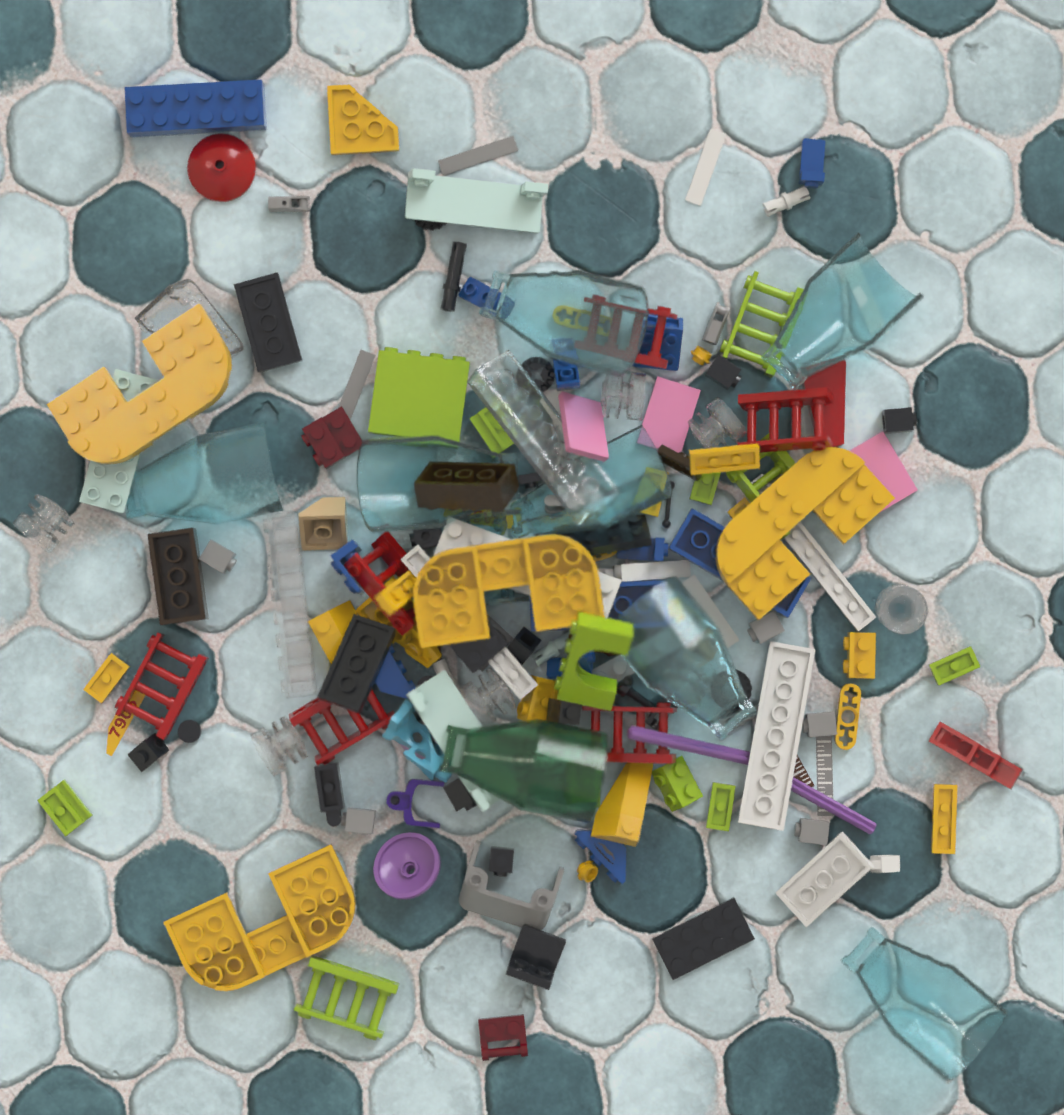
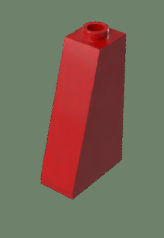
M845 358L799 371L803 389L828 387L833 394V403L824 406V436H828L833 442V447L836 448L844 444ZM807 405L814 428V406Z

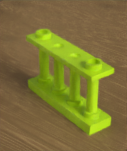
M754 271L752 276H747L743 287L747 289L729 339L723 340L719 352L723 353L722 357L727 359L730 353L760 364L762 368L766 369L764 375L773 378L806 290L797 287L795 292L791 291L788 293L756 281L759 272ZM754 289L786 301V304L790 305L787 314H780L748 302L752 290ZM744 311L777 322L779 326H782L779 335L774 334L773 336L741 324ZM736 332L769 343L770 347L774 348L771 356L767 355L765 357L732 345Z
M769 433L759 441L769 440ZM787 451L760 453V460L768 456L775 463V467L753 484L744 475L747 470L728 471L726 475L732 483L737 484L748 500L752 502L760 495L758 492L779 474L783 475L795 464V461ZM790 531L787 532L780 540H782V539H784L786 536H788V535L790 534Z
M312 955L308 966L312 967V972L314 973L304 1004L297 1003L295 1005L294 1011L298 1012V1016L306 1019H311V1016L362 1032L364 1033L363 1036L368 1039L377 1040V1037L382 1039L384 1031L379 1030L378 1026L387 998L391 996V993H397L399 983ZM327 972L334 974L335 982L326 1010L323 1012L312 1008L322 975H325ZM349 979L356 982L357 989L348 1017L345 1019L335 1016L334 1013L343 984ZM371 986L378 989L379 996L370 1024L366 1026L357 1023L356 1019L365 991Z

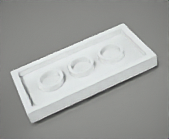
M841 832L785 883L776 894L807 927L872 869L874 865Z

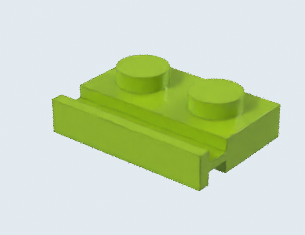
M497 400L469 418L494 456H497L522 439Z
M65 779L37 800L65 836L69 835L93 816Z

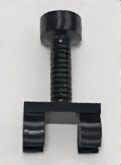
M633 683L624 685L616 690V693L621 697L629 696L643 707H657L656 704L650 702L645 696L639 694L633 688ZM664 696L658 702L671 703L672 708H678L675 704L666 699ZM651 712L645 722L659 731V721L654 718L658 712Z

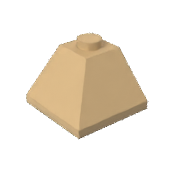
M323 497L299 513L302 550H335L348 543L345 497Z

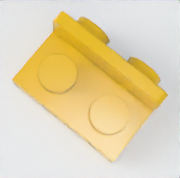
M847 632V637L843 639V650H847V660H843V673H847V678L875 679L876 633Z
M531 675L538 685L519 702L517 706V719L551 727L552 722L546 721L549 698L557 699L558 690L554 689L555 681Z

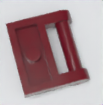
M524 1014L478 1019L482 1061H487L489 1058L528 1056ZM520 1039V1046L488 1049V1042Z

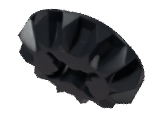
M542 357L527 359L522 363L518 371V379L521 386L531 393H542L548 390L554 381V369L550 362ZM543 367L544 369L540 375L544 382L538 379L529 382L532 377L529 368L538 371Z

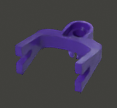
M410 779L406 785L405 792L392 791L387 795V806L393 810L403 811V818L406 824L440 828L439 822L414 820L411 806L413 793L418 785L444 787L443 781ZM393 796H397L399 799L396 804L391 803Z

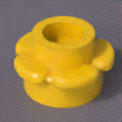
M696 346L694 351L691 350L692 360L702 366L705 363L710 364L709 360L712 354L706 349Z
M591 860L582 862L578 866L577 872L579 874L577 877L580 881L584 880L589 883L596 878L598 868Z

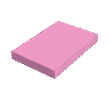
M657 376L637 442L657 449L663 444L678 453L681 452L701 390Z
M562 391L558 398L566 452L605 462L609 455L601 402Z
M883 431L850 450L866 462L867 468L894 496L895 499L883 510L918 490Z

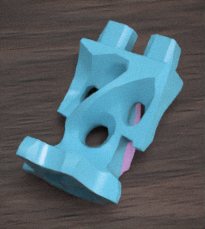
M406 699L399 710L391 717L382 737L389 741L394 740L398 742L405 750L403 755L414 763L430 780L433 781L436 777L447 783L454 771L446 766L448 759L439 745L432 741L433 736L426 725L416 720L414 716L416 710L412 703ZM416 732L422 736L420 743L413 740V734Z

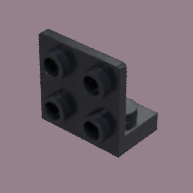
M524 924L509 960L506 975L549 990L566 940Z

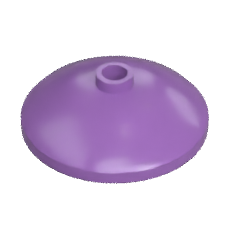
M411 832L396 835L389 839L378 851L374 861V878L380 889L390 897L403 900L415 898L425 893L437 879L440 870V855L433 842L424 835ZM415 868V871L409 874L410 870Z

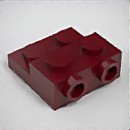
M342 406L302 428L304 434L301 437L307 447L312 445L316 452L312 456L319 467L324 465L328 469L365 447L364 442Z

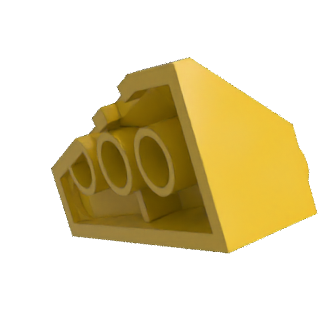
M394 576L384 584L387 588L395 582L396 578ZM370 597L355 610L359 616L394 627ZM410 599L402 607L407 612L414 606V602ZM415 616L413 620L416 625L403 636L397 631L392 643L397 642L405 648V652L426 668H429L442 655L437 646L420 647Z
M350 600L308 621L331 664L353 615H358Z
M654 763L625 764L595 814L591 837L636 847L641 831Z

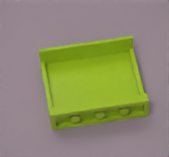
M385 347L384 351L379 350L368 432L370 434L460 445L470 362H467L465 357L453 356L452 360L444 359L443 354L430 353L429 357L421 356V352L415 350H407V354L398 353V349L392 347Z

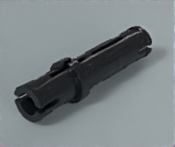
M452 243L447 278L442 287L444 295L441 310L455 312L457 295L461 290L459 284L467 247L465 243Z

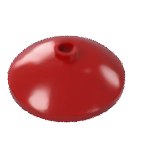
M219 133L207 136L195 145L188 159L187 171L191 184L199 194L212 201L227 202L239 198L250 188L255 178L256 163L252 151L244 141L230 134ZM219 161L224 162V166L221 169L216 168V164Z

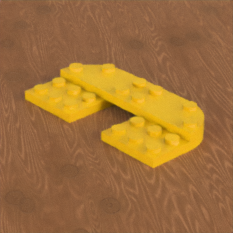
M200 303L142 341L164 378L130 401H126L107 368L102 367L47 404L69 440V445L75 452L97 463L119 464L128 461L152 446V442L187 419H193L222 397L229 385L228 380L230 371H232V360L226 343Z
M828 447L823 451H812L806 454L734 517L720 534L716 545L718 572L728 588L757 620H760L810 575L805 567L780 541L806 515L813 511L842 544H845L895 499L867 468L866 462L853 452L842 448Z
M555 534L444 550L434 555L424 564L414 585L413 598L420 647L425 648L490 638L483 591L529 585L536 631L570 627L572 620L577 621L579 612L605 618L596 563L590 553L580 543L569 537Z
M332 844L268 873L287 915L247 934L227 892L164 921L163 923L188 974L196 982L218 991L236 990L338 942L347 932L353 921L356 901L352 885L349 883Z

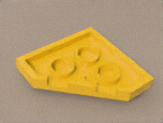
M350 84L327 86L331 155L400 151L398 127L393 122L387 119Z

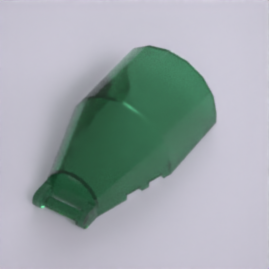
M541 719L474 728L447 725L446 732H448L443 763L440 764L439 771L457 774L522 811L589 823L592 820L599 801L606 767L608 735L606 732ZM458 734L463 735V742L458 767L452 766V760Z

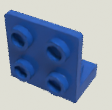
M645 315L638 347L640 350L639 354L647 355L648 351H651L658 316ZM677 318V320L666 319L660 348L661 358L668 360L666 369L633 363V366L678 371L683 335V318Z
M352 539L330 555L334 560L330 564L338 574L345 575L347 580L344 583L351 592L363 595L365 593L364 590L343 566L354 554H359L362 551L357 542Z

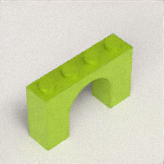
M579 612L577 621L572 620L570 634H573L572 638L566 641L564 652L567 653L566 658L562 657L559 671H562L561 677L557 676L554 689L558 690L557 700L611 711L616 696L617 679L591 674L579 665L578 660L587 652L594 650H603L627 656L633 638V624Z

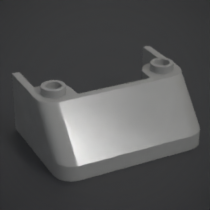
M476 840L459 895L461 907L465 910L522 927L526 924L542 930L546 926L564 873V867L559 866L552 890L540 888L533 893L530 903L485 890L488 883V875L483 869L473 866L481 841Z

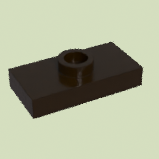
M663 444L659 447L660 462L695 481H699L702 474L691 475L688 455L683 452L678 453Z

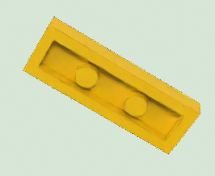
M748 444L689 450L691 475L758 469L760 468L759 445Z
M410 570L375 597L381 609L386 611L389 616L413 597L417 578Z
M933 784L931 853L955 854L957 785Z

